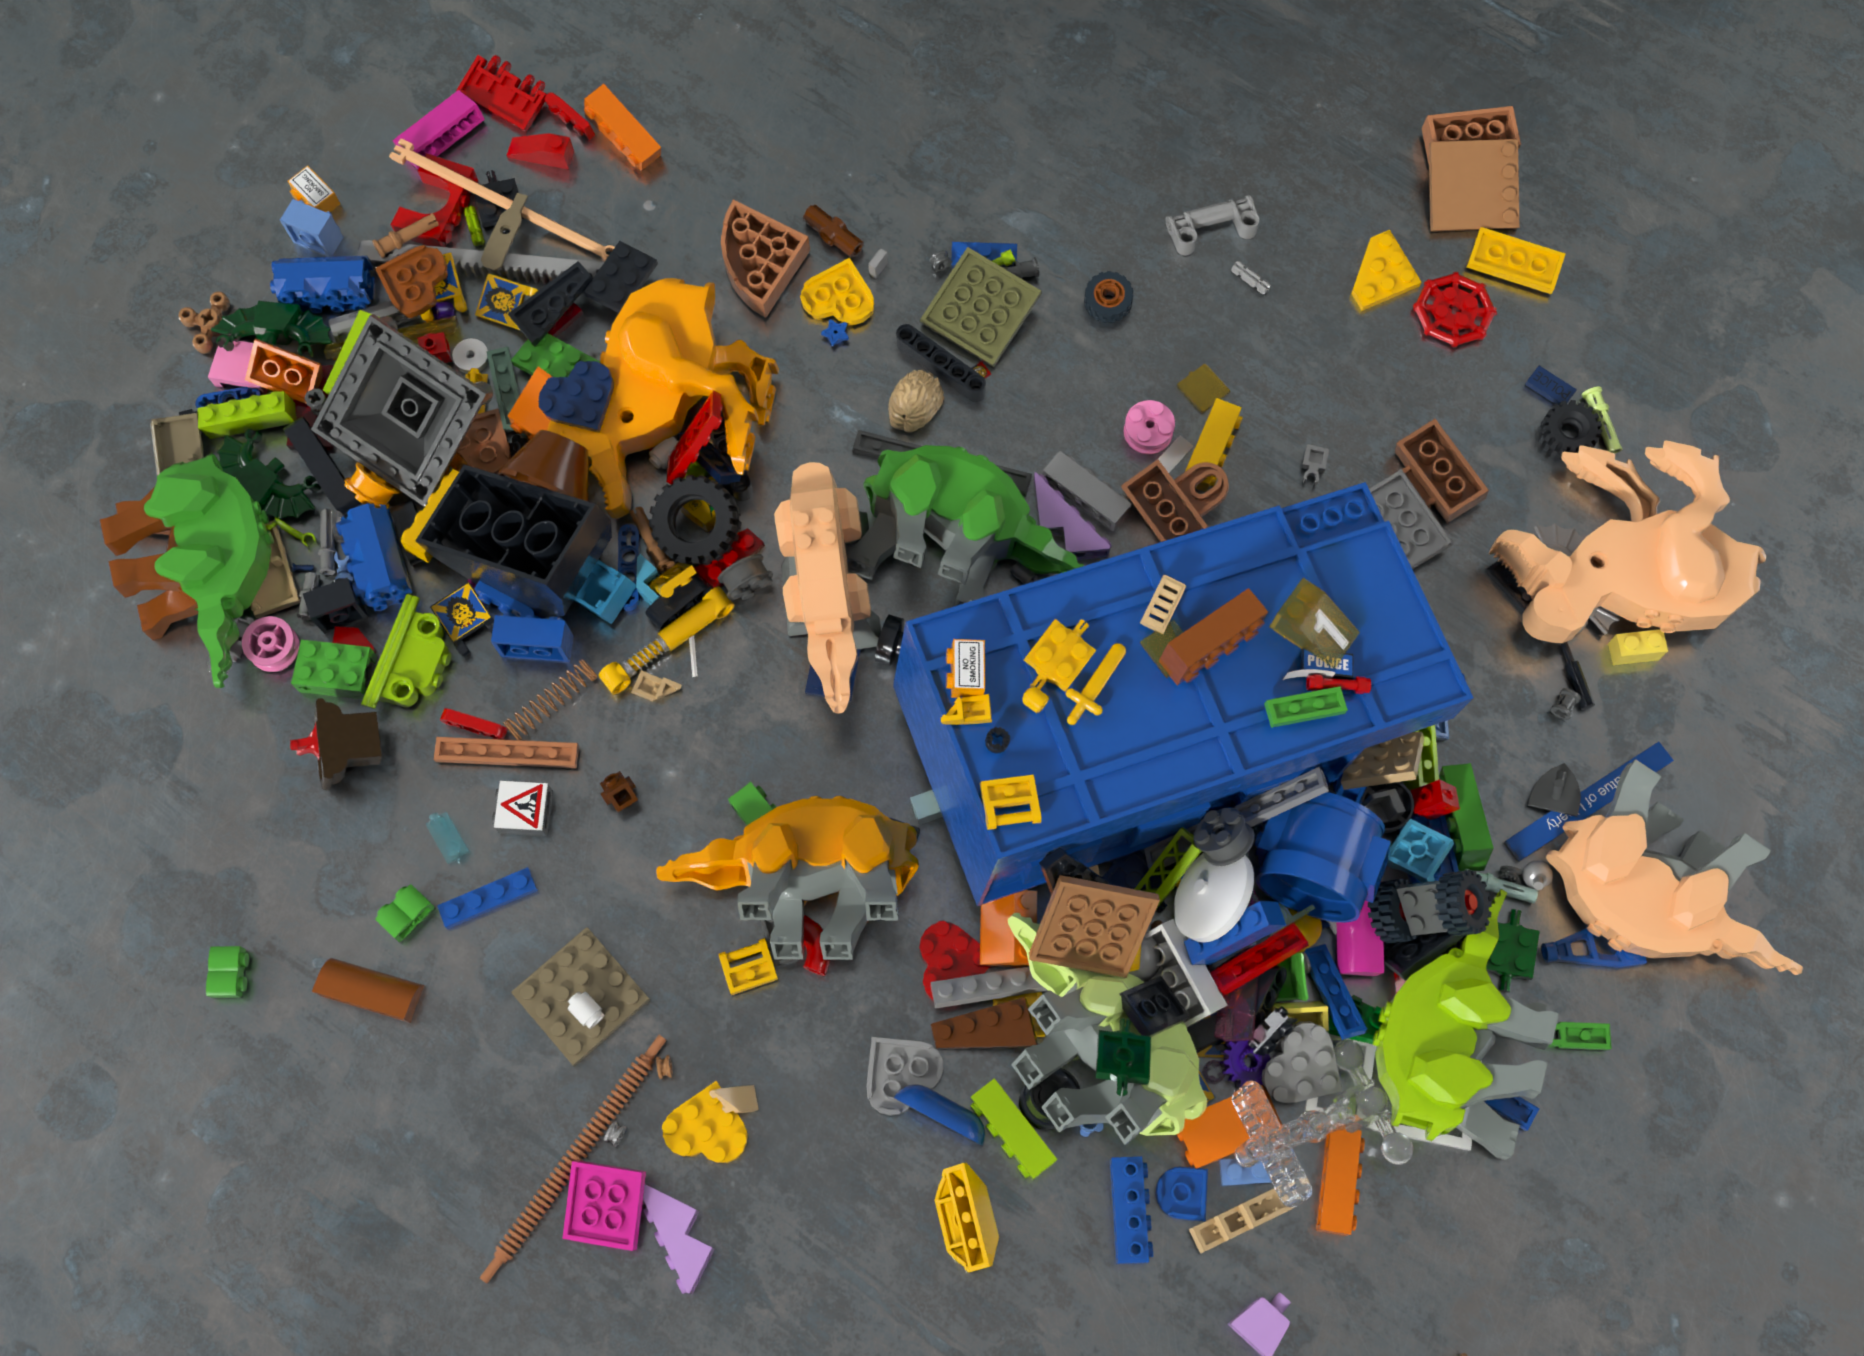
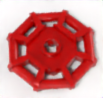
M1453 272L1450 275L1433 280H1426L1417 302L1413 304V310L1419 317L1424 334L1451 344V347L1456 348L1458 345L1470 341L1483 340L1487 336L1486 332L1493 317L1497 315V308L1492 304L1486 290V285L1459 275V272ZM1451 284V287L1446 288L1444 291L1438 289V287ZM1458 284L1473 291L1471 293L1458 288ZM1430 294L1435 298L1433 305L1426 303ZM1478 295L1484 308H1479L1477 305L1478 300L1476 298ZM1450 307H1456L1460 312L1453 314ZM1427 313L1434 315V323L1431 324ZM1476 316L1483 317L1480 326L1474 323ZM1438 328H1441V329H1443V330H1446V331L1450 332L1451 334H1448V333H1446V332H1444V331H1441V330H1439ZM1462 329L1470 331L1463 335L1458 334Z

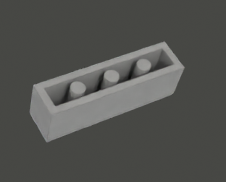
M1059 451L1043 470L1042 475L1046 477L1051 487L1060 491L1063 496L1112 532L1118 528L1131 511L1132 503L1127 496L1115 492L1108 482L1100 481L1090 469L1078 465L1076 460L1068 454L1065 455Z

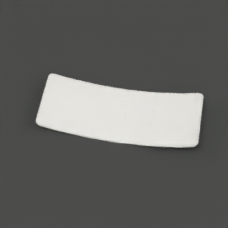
M1316 669L1297 670L1287 673L1283 680L1307 677L1314 674L1331 679L1335 672Z

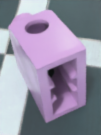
M1280 1292L1270 1303L1264 1297H1259L1232 1319L1228 1325L1261 1356H1272L1291 1323L1282 1315L1291 1302Z

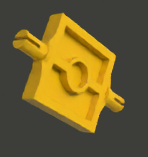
M1056 619L1051 623L1024 659L1038 674L1030 687H1035L1040 682L1037 686L1040 690L1046 682L1057 685L1063 691L1068 689L1096 652V649L1086 643L1081 637L1089 627L1087 622L1079 629L1085 622L1082 619L1079 620L1073 630L1068 629Z

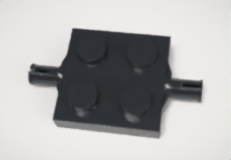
M491 170L492 178L490 172L487 171L486 175L489 183L482 186L514 201L516 194L519 193L515 178L497 181L495 171ZM474 194L483 228L496 226L500 215L506 209Z

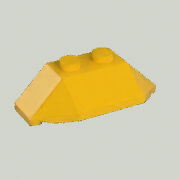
M967 1162L943 1169L941 1175L943 1177L938 1186L935 1204L946 1250L958 1263L964 1266L968 1273L991 1267L999 1241V1234L987 1186Z

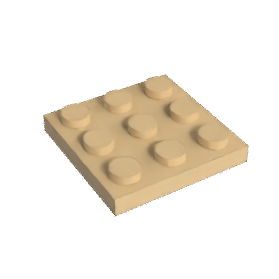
M1422 731L1412 732L1365 748L1343 772L1341 780L1343 789L1415 780L1424 743Z

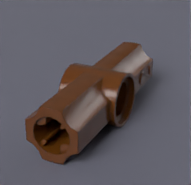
M810 205L806 209L803 221L819 232L820 237L828 245L837 246L851 258L856 257L861 252L864 242L850 232L840 218L836 216L832 218L817 205Z

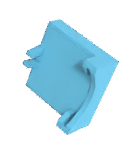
M1410 819L1390 847L1387 866L1391 869L1401 870L1413 876L1421 883L1435 881L1433 875L1454 845L1453 839Z

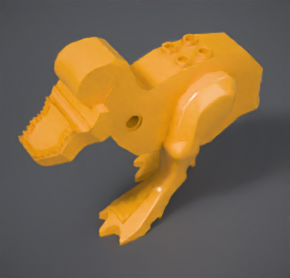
M665 278L631 293L613 322L611 331L607 330L605 343L607 348L606 352L602 351L600 356V363L609 369L614 380L613 393L600 433L557 423L552 420L549 422L547 431L564 436L588 450V466L592 464L589 470L595 475L599 485L603 488L604 498L607 499L605 504L608 505L605 510L611 518H621L627 515L631 509L632 492L626 479V456L655 447L665 439L680 433L688 410L703 396L709 397L713 390L721 394L722 412L726 428L727 454L731 457L737 474L743 475L745 470L749 471L756 438L754 433L751 432L752 421L757 422L759 425H765V422L770 421L776 392L775 386L771 385L772 374H778L779 368L775 359L758 354L750 349L743 340H736L727 346H716L711 325L715 305V284L713 282H708L702 287L685 284L683 279ZM737 371L744 376L747 390H749L750 404L742 396L733 375L730 374L731 372Z

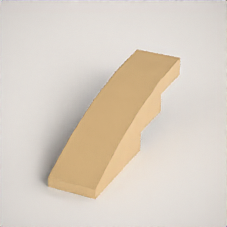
M1284 1184L1189 1229L1201 1254L1295 1208Z

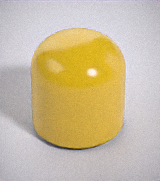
M1031 687L1024 692L1022 701L1032 711L1040 713L1049 701V696L1037 687Z

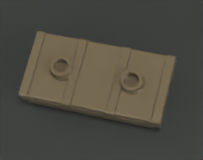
M198 413L151 419L157 476L163 470L182 461L188 463L204 458L201 431L198 428Z

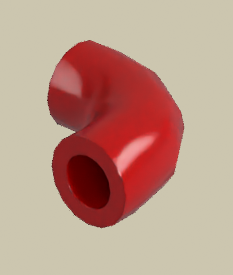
M804 915V945L806 946L807 957L803 967L815 974L826 976L830 960H823L820 946V934L823 928L819 923Z

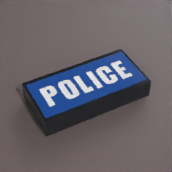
M1303 648L1301 650L1300 670L1335 672V675L1331 679L1352 680L1353 654Z

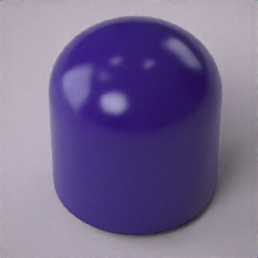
M449 301L437 302L432 307L433 316L436 320L452 318L455 312L453 304Z

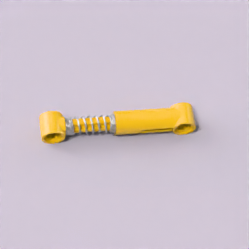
M721 587L713 588L703 597L701 602L657 633L658 636L654 638L653 642H649L648 646L643 647L644 649H639L637 654L633 653V657H628L627 661L624 660L621 663L612 662L606 665L599 672V678L613 695L622 692L630 685V678L637 674V670H642V667L644 665L647 666L648 662H653L652 659H658L657 656L659 654L663 655V651H673L715 619H721L733 610L734 603L728 599Z

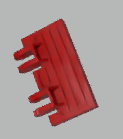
M477 55L456 91H461L479 106L527 133L545 103L546 93L543 92L545 82L538 81L530 94H528L535 81L533 75L528 74L522 82L518 77L509 73L512 66L508 61L503 62L496 75H494L501 63V57L494 55L488 63L485 58Z

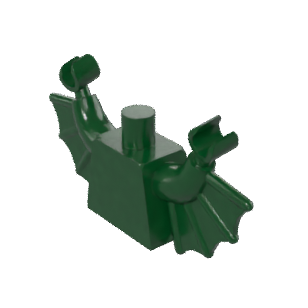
M258 301L257 305L253 307L238 308L233 314L222 316L221 321L214 327H211V331L225 334L219 336L216 343L226 351L233 350L234 341L237 342L249 335H256L258 340L273 346L275 344L289 345L292 340H296L299 343L298 353L300 356L304 352H309L311 357L314 356L310 344L332 343V340L329 338L331 328L324 325L323 317L312 315L309 310L302 313L300 305Z
M252 429L246 430L245 438L247 442L244 443L229 435L224 436V444L217 451L223 472L236 477L251 498L259 502L261 511L265 510L267 515L282 519L289 516L299 518L305 511L315 510L314 504L304 494V491L307 489L313 492L321 489L319 484H313V482L317 481L314 476L305 477L303 484L298 483L288 486L277 476L285 467L279 459L274 457L265 466L257 458L254 459L252 457L253 444L259 443L262 440L263 435L261 432L257 431L255 437L252 438L254 431Z

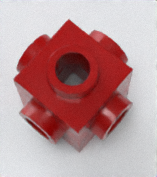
M444 332L428 333L422 337H417L418 345L431 355H434L444 363L452 362L449 341Z

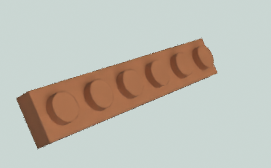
M436 737L433 760L445 763L577 768L579 745L578 743Z

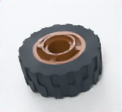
M1111 271L1101 272L1097 276H1093L1092 280L1087 283L1084 297L1085 308L1089 311V315L1103 323H1115L1117 320H1122L1124 316L1126 317L1129 310H1131L1134 296L1130 281L1124 275L1122 276L1118 272L1114 273ZM1105 295H1111V296H1113L1114 298H1113V299H1106L1104 296H1105Z

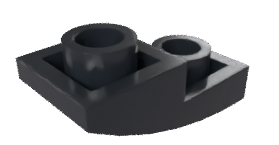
M1229 1011L1218 1013L1187 1027L1197 1053L1214 1043L1219 1045L1239 1034L1235 1024L1234 1026L1230 1025Z

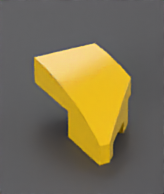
M986 694L962 697V699L958 697L948 713L941 717L942 724L992 722L990 696Z

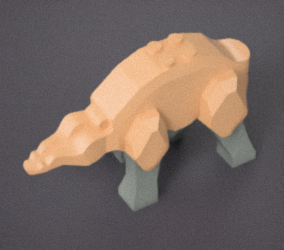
M809 462L800 465L793 471L790 500L781 502L774 513L779 547L782 555L785 557L781 568L787 629L789 636L808 634L807 651L809 662L822 682L825 699L834 713L840 714L846 711L850 700V677L858 659L857 650L877 647L881 633L880 618L871 611L868 584L857 574H848L845 547L846 544L857 543L869 530L867 512L859 511L857 498L846 488H837L829 467L821 463Z
M1634 760L1626 765L1622 771L1611 808L1606 816L1595 815L1584 820L1565 822L1563 830L1569 838L1559 851L1550 850L1546 856L1548 862L1561 874L1567 899L1581 920L1588 925L1587 930L1595 936L1600 937L1602 935L1607 938L1609 946L1621 952L1624 950L1625 952L1649 958L1690 957L1699 953L1709 956L1716 953L1724 959L1745 957L1764 969L1776 967L1779 972L1789 970L1794 975L1802 973L1803 967L1775 951L1760 931L1731 919L1724 908L1728 892L1744 869L1766 859L1771 850L1746 833L1733 838L1729 846L1725 847L1701 830L1690 837L1680 857L1647 850L1661 835L1680 827L1684 819L1660 802L1655 803L1654 806L1649 808L1652 789L1662 776L1638 760Z

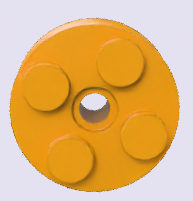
M357 462L355 465L357 469L352 477L345 479V487L356 494L355 498L363 504H374L375 508H380V504H383L389 508L388 502L394 494H399L400 490Z

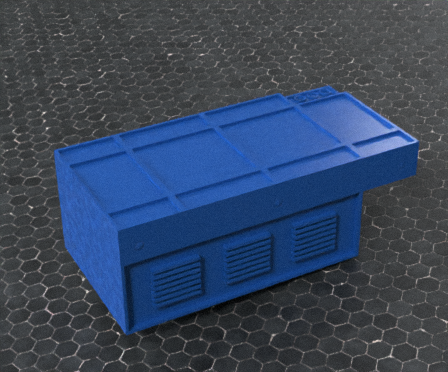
M1366 482L1281 508L1280 505L906 621L893 688L977 906L1047 883L1039 862L1047 854L1054 852L1059 847L1088 868L1148 848L1177 834L1181 827L1188 829L1200 823L1206 813L1211 810L1233 808L1315 768L1320 767L1324 773L1327 786H1330L1365 748L1453 719L1474 698L1390 522L1384 521ZM1163 575H1167L1185 584L1186 588L1164 634H1160L1140 624ZM1249 588L1268 611L1263 620L1265 624L1257 630L1259 633L1248 642L1243 640L1238 643L1239 647L1230 655L1222 654L1218 657L1219 661L1210 669L1204 667L1199 670V675L1191 682L1186 683V681H1183L1177 686L1158 662L1167 644ZM1159 595V597H1158V598H1160V599H1162V600H1165V601H1167V602H1169V603H1171V604L1173 603V601H1170V600H1168V599H1166V598H1164V597H1162V596H1160V595ZM1154 605L1155 608H1157V609H1159V610H1161V611H1163V612H1165V613H1168L1167 610H1165V609H1163V608H1161V607H1159V606ZM1319 609L1349 642L1344 650L1324 627L1320 633L1314 629L1317 624V617L1315 615ZM1150 613L1149 617L1159 622H1164L1163 619ZM1055 619L1071 630L1075 628L1079 620L1085 621L1079 629L1087 622L1089 627L1081 637L1086 643L1096 649V652L1068 689L1073 688L1081 693L1110 648L1116 643L1122 644L1126 648V654L1094 701L1102 707V714L1097 716L1085 709L1075 725L1068 724L1067 717L1077 703L1066 696V691H1063L1053 683L1046 682L1040 689L1049 696V701L1040 713H1035L1024 705L1022 701L1024 692L1031 688L1030 685L1038 676L1035 669L1026 663L1024 659ZM953 639L985 640L984 695L989 694L992 714V722L963 725L941 723V717L948 713L957 699L951 698V689L946 688V675L951 673V664H946V650L951 648ZM1303 648L1353 654L1352 680H1355L1357 676L1371 679L1370 693L1355 694L1354 690H1342L1348 710L1345 714L1271 728L1264 705L1266 700L1312 692L1306 689L1307 677L1283 680L1287 673L1300 670L1301 650ZM1001 727L1006 732L1008 731V735H1010L1009 745L1002 753H992L985 745L987 733L992 728ZM993 736L992 744L998 743L1002 746L1003 737L996 738ZM1034 774L1041 811V823L1032 824L1031 821L997 826L996 829L988 830L980 788L981 781ZM1026 804L994 809L995 816L1030 811V806Z

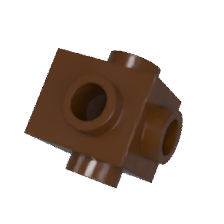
M621 771L608 775L603 782L599 783L604 790L600 793L607 805L612 803L617 812L638 800L633 792L636 786L629 776L624 778Z

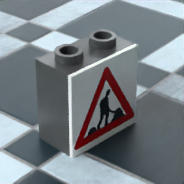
M500 781L499 789H496L495 792L497 807L496 812H493L492 825L499 834L547 836L553 790L548 783Z

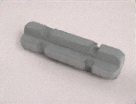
M1237 261L1231 271L1237 276L1241 275L1240 278L1253 288L1257 287V291L1261 294H1266L1271 284L1265 279L1262 281L1261 276L1249 267L1245 268L1246 265L1241 261Z

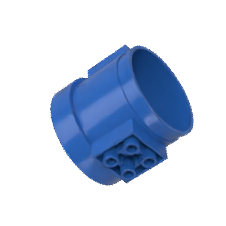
M1326 792L1263 821L1265 825L1264 832H1259L1255 841V846L1257 847L1255 855L1258 856L1259 865H1261L1256 876V883L1269 897L1307 916L1341 923L1357 920L1364 902H1374L1389 860L1391 841L1382 838L1385 825L1371 810L1348 798Z

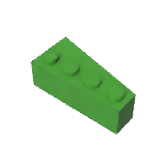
M1471 763L1442 766L1439 779L1456 787L1460 806L1459 810L1445 815L1450 838L1454 842L1453 851L1459 871H1464L1466 868L1474 871H1484L1494 847Z

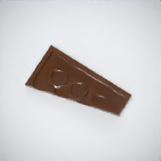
M1019 998L932 1023L931 1028L936 1048H1008L1038 1045L1031 1014L1028 1010L1027 998Z

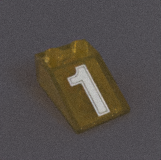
M1302 578L1269 626L1299 648L1306 649L1334 669L1360 633L1331 598L1305 578Z

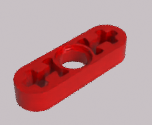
M444 708L440 717V721L449 726L491 739L504 740L508 731L506 727L448 708Z

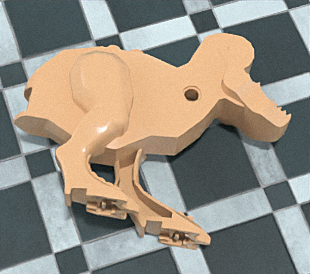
M1664 441L1663 448L1646 447L1645 455L1650 459L1651 465L1671 477L1674 476L1677 480L1683 481L1686 486L1691 487L1695 495L1694 501L1678 512L1667 510L1658 514L1657 506L1660 503V498L1645 484L1630 459L1623 463L1615 460L1614 453L1587 446H1579L1578 453L1562 452L1561 458L1566 463V468L1576 474L1577 478L1593 483L1595 486L1608 491L1624 501L1630 510L1631 521L1610 519L1586 536L1570 557L1561 551L1548 548L1534 534L1507 530L1496 539L1490 548L1489 555L1494 554L1493 558L1498 557V562L1502 561V565H1505V568H1509V571H1512V574L1515 575L1514 578H1516V583H1518L1517 587H1524L1527 594H1530L1532 601L1523 613V626L1526 632L1538 640L1552 643L1567 642L1575 637L1585 625L1594 608L1599 606L1629 621L1636 622V625L1639 627L1649 628L1655 626L1659 627L1664 633L1715 629L1759 592L1761 580L1756 576L1757 564L1763 563L1766 560L1764 550L1756 545L1737 542L1711 524L1715 513L1722 511L1730 502L1719 474V456L1714 455L1710 459L1702 456L1701 449L1671 441Z

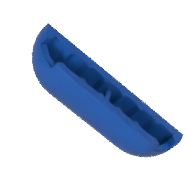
M918 1084L906 1086L894 1096V1099L983 1146L985 1141L984 1125L981 1119L967 1108L926 1086Z

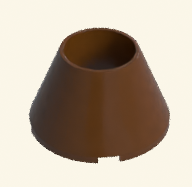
M540 430L498 472V475L501 476L506 475L511 479L588 501V450L582 445L550 431Z

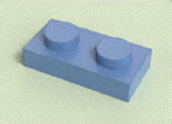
M1271 1156L1219 1160L1222 1186L1274 1182Z

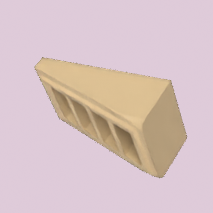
M1163 575L1140 624L1160 634H1164L1186 585L1167 575ZM1159 595H1160V596H1162V597H1164V598H1166V599H1168V600H1170V601H1173V603L1171 604V603H1169V602H1167V601H1165V600H1162V599H1160V598H1158V597H1159ZM1154 605L1159 606V607H1161V608L1167 610L1168 613H1165V612H1163V611H1161V610L1155 608ZM1150 613L1163 619L1164 622L1162 623L1149 617Z

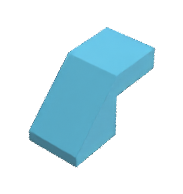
M640 554L637 557L636 588L639 595L651 605L660 597L648 584L658 577L659 574L657 569Z

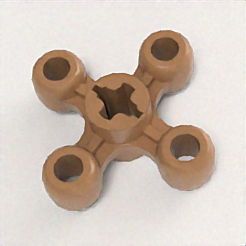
M214 292L210 296L211 309H204L198 314L194 309L185 307L179 312V320L184 326L194 327L198 325L201 327V333L194 336L192 343L195 349L202 354L209 353L212 350V336L216 337L221 334L211 331V327H214L221 321L222 312L230 307L229 298L223 292Z

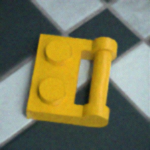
M678 562L653 579L648 586L656 594L669 598L673 595L674 588L679 585L684 586L692 580L691 576L696 574V571L692 565Z
M1034 774L981 781L980 788L988 830L996 829L997 826L1031 821L1032 824L1041 823V811ZM1026 804L1030 806V811L995 816L994 809Z
M765 938L758 940L759 943L726 953V951L718 953L731 995L778 980ZM762 952V958L733 968L730 967V962Z

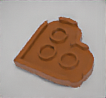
M425 245L415 247L375 268L391 302L407 318L424 314L437 304L435 285L448 276L447 262L443 254L437 248L434 249Z

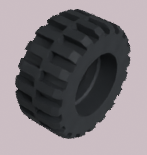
M686 475L685 479H674L673 484L670 486L666 484L662 488L664 492L661 495L657 494L654 500L657 502L655 507L651 506L649 512L652 514V519H649V527L653 529L651 535L657 541V546L661 551L665 552L672 559L692 566H699L700 564L710 565L714 560L719 561L723 559V554L726 552L730 553L733 549L731 545L734 541H738L739 535L737 533L742 525V522L739 521V516H741L740 509L737 507V502L729 491L713 479L710 480L700 475L699 477ZM693 500H703L709 503L716 513L714 529L708 537L699 542H688L682 539L676 530L678 512L685 504Z

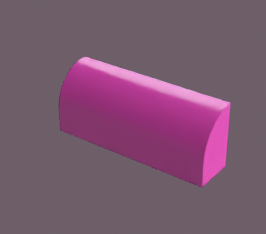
M458 90L392 141L395 146H400L398 141L404 139L413 144L414 152L424 157L426 153L438 156L484 121L485 118L477 104ZM410 162L415 168L419 169L420 166Z
M1368 901L1364 902L1357 920L1346 923L1336 922L1337 964L1341 975L1378 976L1384 973L1383 941L1380 940V936H1376L1374 933L1376 928L1371 927L1370 923L1373 921L1368 916V912H1371V909L1368 907Z

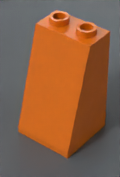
M1257 1085L1208 1106L1204 1113L1195 1119H1185L1184 1129L1177 1136L1180 1141L1184 1140L1188 1150L1185 1151V1155L1189 1164L1194 1165L1198 1169L1286 1132L1269 1093L1265 1090L1264 1085Z

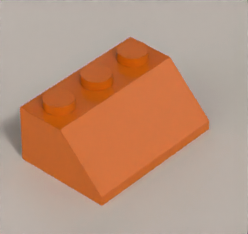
M1024 890L981 905L980 965L1010 968L1029 967L1026 950L1014 936L1008 925V919L1012 914L1020 913L1022 917H1030L1033 923H1037V891Z

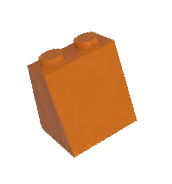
M539 366L508 414L511 422L510 427L520 435L521 433L527 435L528 440L540 430L547 431L550 419L539 408L538 401L541 389L546 384L547 379L553 376Z

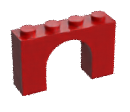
M426 153V158L478 183L474 168ZM419 167L418 173L423 183L448 191L450 197L442 209L433 213L439 226L411 239V241L426 246L446 247L452 239V232L455 226H458L464 208L469 205L472 192ZM399 206L390 225L397 232L430 214L418 213Z

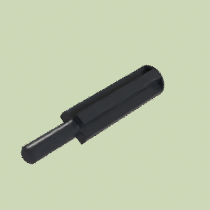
M1568 642L1561 643L1568 663L1565 668L1574 691L1581 697L1579 701L1581 710L1590 709L1595 706L1579 661H1574Z

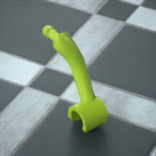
M275 518L273 523L266 525L267 530H271V528L279 525L282 530L300 539L306 547H309L306 544L308 537H313L314 541L317 542V538L312 533L307 532L303 534L279 518Z

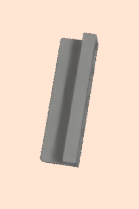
M391 301L362 309V311L375 314L378 317L388 316L397 325L421 318V315L407 318L397 310ZM359 311L328 320L336 344L346 341Z

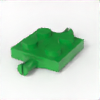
M1511 909L1509 923L1498 922L1499 939L1486 964L1487 971L1501 976L1499 989L1501 992L1504 989L1506 993L1510 992L1511 979L1523 978L1532 980L1534 975L1540 931L1519 925L1521 910L1516 912V909Z

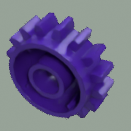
M1242 1033V1038L1239 1035L1233 1036L1234 1042H1225L1227 1049L1220 1052L1224 1055L1223 1060H1220V1064H1224L1225 1069L1222 1073L1230 1076L1229 1082L1237 1081V1087L1246 1085V1088L1250 1089L1254 1087V1084L1256 1086L1263 1085L1261 1080L1263 1069L1265 1070L1266 1064L1271 1060L1269 1054H1265V1056L1254 1054L1253 1051L1255 1049L1247 1043L1250 1040L1249 1033ZM1247 1054L1251 1058V1064L1249 1067H1247L1244 1062L1245 1055Z

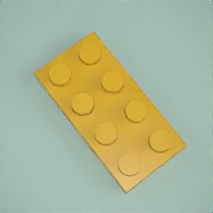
M1480 227L1467 268L1552 294L1566 253Z

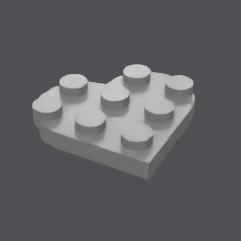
M1301 1021L1294 1024V1029L1281 1041V1052L1273 1055L1266 1064L1265 1070L1263 1069L1262 1082L1265 1090L1276 1101L1283 1103H1295L1341 1092L1339 1072L1329 1033L1322 1026L1311 1021Z
M872 1037L866 1086L867 1097L872 1108L888 1116L907 1112L910 1107L894 1099V1096L899 1090L909 1085L918 1084L934 1089L941 1080L944 1071L943 1059L940 1053L931 1044L921 1041Z

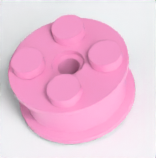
M1146 400L1135 404L1128 411L1125 419L1124 437L1127 444L1141 454L1151 455L1163 451L1168 447L1175 429L1174 415L1166 405L1158 401Z
M268 616L259 618L252 622L243 634L242 649L245 656L263 671H281L290 666L297 658L300 647L299 637L284 620L278 617Z

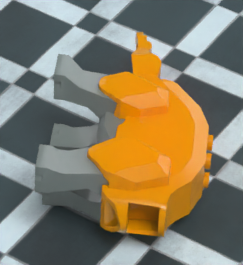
M811 796L809 799H800L774 808L748 824L743 830L744 835H739L733 840L724 838L712 840L700 852L682 854L675 861L669 860L665 866H658L656 869L657 878L661 881H693L713 890H723L738 885L749 886V888L738 894L737 903L740 920H772L773 916L775 927L771 932L770 944L774 959L804 958L805 904L807 901L839 891L833 917L820 934V946L823 960H853L854 948L868 921H899L897 896L904 891L919 867L918 859L910 853V850L916 845L917 832L908 823L888 818L875 806L854 799H846L844 796H835L833 799Z

